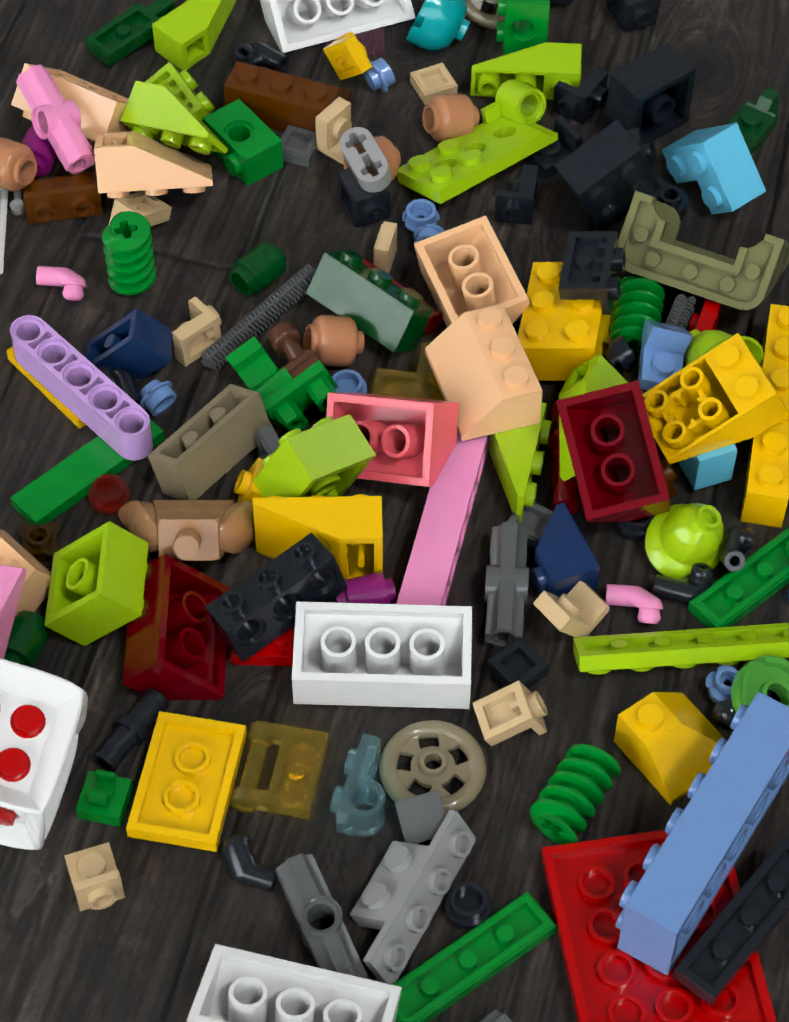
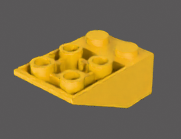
M739 333L642 394L653 436L670 464L756 437L789 416V410Z
M357 494L336 497L313 495L310 497L269 496L266 498H253L257 553L274 559L312 533L335 557L344 580L380 571L383 573L382 496Z

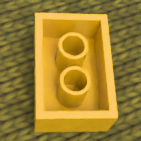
M533 262L526 295L530 304L523 311L518 338L538 381H567L573 368L598 354H601L604 358L606 356L603 351L607 349L608 345L606 339L609 338L613 307L611 315H603L600 300H560L558 287L563 262Z

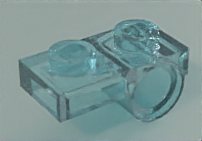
M363 733L358 749L350 748L344 766V774L348 775L344 787H336L330 805V812L336 813L337 832L354 836V834L370 836L377 833L384 825L385 792L383 787L374 780L380 763V737ZM360 804H369L374 808L362 811L355 807Z

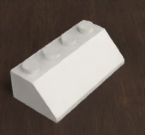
M260 0L265 21L281 53L335 40L348 32L358 34L415 19L411 0Z
M296 602L292 665L293 704L469 709L471 692L472 606Z
M215 944L187 1022H395L402 987Z

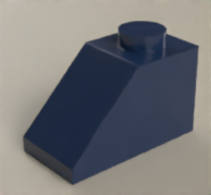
M136 308L86 343L84 357L97 368L100 366L117 368L131 373L134 378L144 379L156 370L164 368L170 362L172 357L173 331Z
M565 503L558 504L535 550L534 568L530 570L533 586L538 593L546 591L558 597L563 593L568 595L579 581L586 583L593 591H597L600 566Z

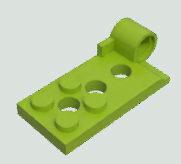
M507 80L499 87L495 102L480 109L483 123L475 126L474 131L470 134L444 140L433 150L409 159L407 164L398 168V183L442 204L559 140L556 132L536 124L546 109L544 93L518 80Z

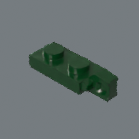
M157 0L149 6H142L140 3L136 4L86 37L87 50L109 67L153 38L152 24L162 16L175 9V1Z
M770 87L760 95L757 102L749 100L747 104H744L728 122V124H738L751 156L774 130L776 120L778 119L779 113L776 111L779 107L777 104L781 93Z

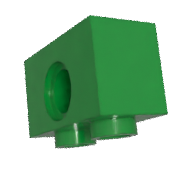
M498 0V15H504V21L497 20L496 42H503V56L547 42L550 0Z
M240 99L203 117V123L228 148L226 154L211 151L210 154H215L224 163L227 171L232 176H237L247 187L284 167L282 140Z

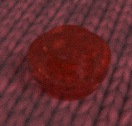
M105 474L99 476L89 489V502L100 513H117L123 505L130 501L129 486L117 475Z

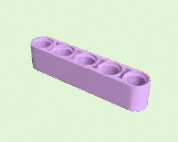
M25 315L17 318L11 324L10 334L16 361L123 458L132 461L141 460L151 453L153 440L148 413L41 318Z

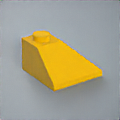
M652 692L618 714L614 742L664 799L672 805L688 794L689 788L699 772L705 775L708 773L713 765L709 763L711 753L719 739L724 737L683 693Z

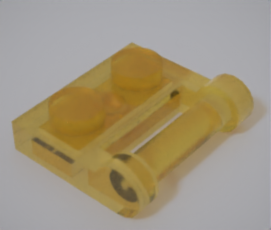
M264 721L253 722L248 735L251 745L240 786L236 787L232 794L231 806L243 812L260 810L310 819L329 745V733ZM273 744L280 745L268 791L257 789L268 746Z

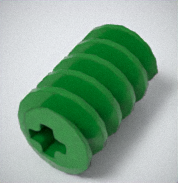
M132 211L119 212L113 216L110 225L102 232L108 284L118 294L127 296L137 295L149 289L156 280L151 226L147 218L140 213Z
M630 276L621 279L620 300H615L609 337L614 340L622 335L635 357L641 351L645 319L661 323V313L665 297L663 286L647 278Z
M575 744L567 750L565 758L559 762L556 772L550 776L548 785L541 790L539 799L530 808L531 819L538 830L559 845L578 842L576 833L581 834L587 829L585 820L592 819L596 813L594 806H599L604 802V794L602 792L610 791L613 787L612 779L620 776L621 768L619 763L611 755L592 745Z

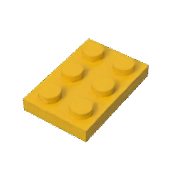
M159 711L126 826L127 836L217 852L247 736L246 725Z

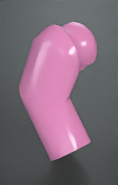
M37 267V285L64 287L62 295L66 300L80 301L83 299V288H86V282L83 277L69 268Z
M606 584L605 603L607 605L638 607L639 613L637 618L640 623H659L661 619L660 609H663L659 598L639 586Z

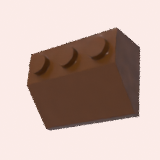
M237 61L223 85L225 106L240 99L270 129L284 132L288 125L316 132L315 117L338 97L348 102L353 97V90L239 61Z

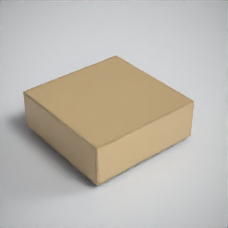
M443 62L410 72V83L425 105L429 104L431 98L435 95L458 93V85Z
M384 221L381 224L374 246V265L389 274L397 251V223Z

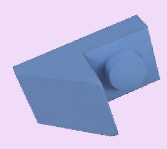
M645 319L638 372L641 389L650 390L683 368V356L692 339L691 333L682 327Z

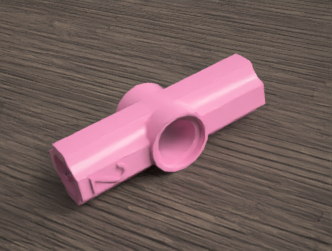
M41 64L34 65L19 74L16 83L32 110L34 131L40 139L49 140L65 170L70 171L71 175L82 173L85 169L94 165L95 153L80 128L81 115L78 106L71 99L64 100L47 68H43Z

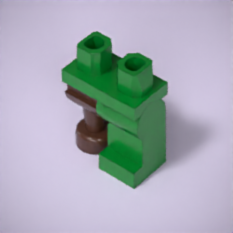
M287 321L274 326L267 335V342L272 350L277 354H285L289 361L282 368L278 369L255 336L225 358L247 387L260 394L267 414L279 429L284 427L289 432L300 428L302 431L307 427L309 421L303 412L314 404L318 406L321 412L327 411L328 393L336 392L335 389L339 386L315 353L311 350H304L299 345L300 333L292 322Z

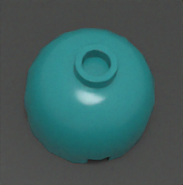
M425 0L405 40L429 51H439L447 48L454 38L461 41L470 25V22L465 19L468 9L467 1Z

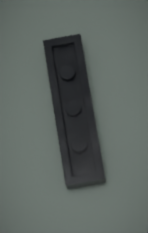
M785 836L674 969L673 978L711 1006H713L789 911V839Z

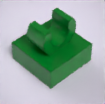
M99 769L96 772L88 771L75 809L77 818L121 827L134 788L132 779L118 777L114 772Z

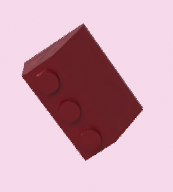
M639 380L556 401L587 522L633 521L670 511V497Z
M163 554L150 562L145 575L142 615L127 625L123 684L143 694L146 689L153 688L167 700L222 699L225 690L227 644L220 637L205 606L230 590V587L167 554Z

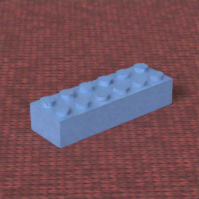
M757 692L749 707L741 704L730 725V728L734 730L728 740L722 737L719 739L709 758V763L713 765L706 775L701 772L697 774L687 794V797L691 799L684 810L679 807L675 809L665 829V833L669 834L662 846L655 843L651 847L642 866V869L646 870L639 883L634 880L630 881L619 902V906L623 907V910L615 925L616 928L620 929L618 949L667 976L789 775V707L760 692Z

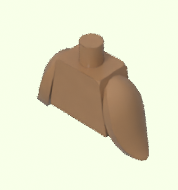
M136 500L126 503L118 512L120 521L128 531L148 542V554L157 552L158 558L163 554H167L179 561H215L221 559L225 552L232 554L241 553L255 539L252 501L233 503V500H153L152 504L151 502Z

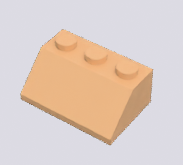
M25 63L22 73L34 65ZM43 67L47 68L64 100L71 99L78 106L81 115L80 128L92 147L95 145L96 133L132 131L120 122L129 98L65 71ZM17 85L11 105L24 110L22 116L32 121V110Z
M486 215L414 243L421 274L439 311L443 314V320L447 327L466 311L498 304L504 305L513 324L530 304Z
M503 304L464 312L425 348V355L444 400L459 402L457 431L462 441L540 423L543 390Z

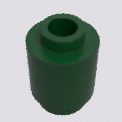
M261 242L233 264V269L229 272L230 282L243 296L248 297L251 294H259L286 272V257L278 246Z
M28 610L17 613L11 629L4 657L5 660L34 668L49 637L48 627L44 626L45 619L42 616Z

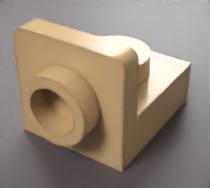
M338 97L315 117L316 148L343 164L344 156L339 142L343 133L352 128L351 103Z
M144 190L130 194L127 197L115 199L110 221L119 212L132 211L146 217L150 226L169 221L172 207L155 196L145 195Z
M193 297L188 301L190 321L182 323L172 332L175 358L184 367L200 358L201 353L221 338L220 325L222 322L218 312L211 305L206 306L197 297Z
M579 581L568 595L563 593L558 597L543 591L533 603L560 632L573 637L588 636L610 609L582 581Z
M519 680L472 703L484 740L491 746L529 728H532L539 736L548 732L543 719L544 716L548 715V711L542 697L537 691H529Z
M109 842L64 855L80 911L90 908L93 910L104 909L114 904L116 900L125 898L122 880Z

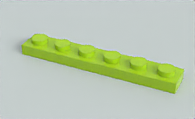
M789 623L573 637V653L580 672L596 675L606 674L611 670L631 669L644 672L660 666H674L687 669L703 663H717L730 666L738 664L740 661L755 660L764 655L789 658Z

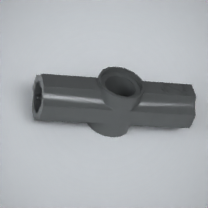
M503 522L499 526L492 527L490 539V565L486 566L484 602L487 603L485 642L492 644L496 649H504L519 637H523L524 605H527L529 568L526 567L528 529L521 527L516 522Z
M300 853L287 858L283 864L276 868L275 872L300 927L301 940L306 948L310 950L317 968L368 979L365 968L343 922L341 907L332 898L313 854L305 855ZM322 918L327 919L333 925L325 930H317L311 927L310 923Z

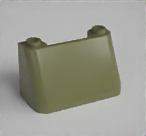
M638 191L634 193L618 239L619 248H625V270L627 272L744 311L757 309L763 304L789 263V242L769 234H765L764 240L757 243L754 247L746 248L740 246L736 260L678 241L676 238L680 230L681 220L675 208L656 201V198Z

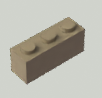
M234 384L228 385L148 455L163 494L178 500H197L243 457L258 446V428L270 424L258 392Z

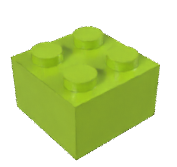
M350 414L335 420L329 416L318 421L311 429L302 432L300 428H297L282 436L278 441L280 446L274 453L262 461L264 467L253 479V482L264 498L269 496H342L376 454Z
M108 521L55 552L53 555L44 626L86 646L140 617L144 607L143 595L145 575L148 569L149 543Z

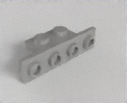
M449 810L429 846L393 841L350 913V916L358 926L380 930L363 959L379 982L392 985L397 981L475 843L476 838L456 810Z

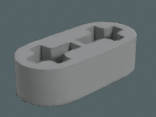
M354 127L344 132L340 138L339 145L344 159L359 185L367 192L376 193L383 191L389 186L392 174L387 159L374 137L363 127ZM357 143L363 146L365 152L360 155L356 148L353 147V145ZM372 165L379 174L372 177L366 167Z

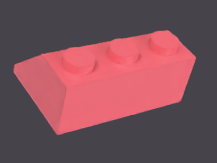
M358 392L328 393L326 417L331 416L335 420L350 414L374 450L376 456L357 477L358 479L433 487L456 445L459 402Z

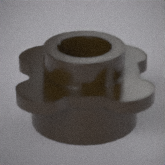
M50 521L45 525H33L31 523L22 525L19 528V536L22 538L21 546L39 562L51 560L54 553L61 550L60 544L57 542V536L61 532L59 524Z

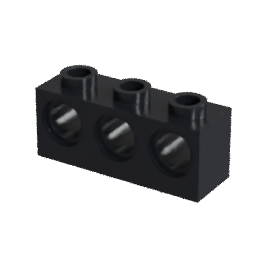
M310 533L209 603L205 608L220 637L243 663L295 626L296 602H329L347 590L348 587L335 557Z

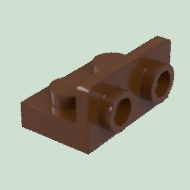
M96 172L37 179L23 188L28 224L103 214Z

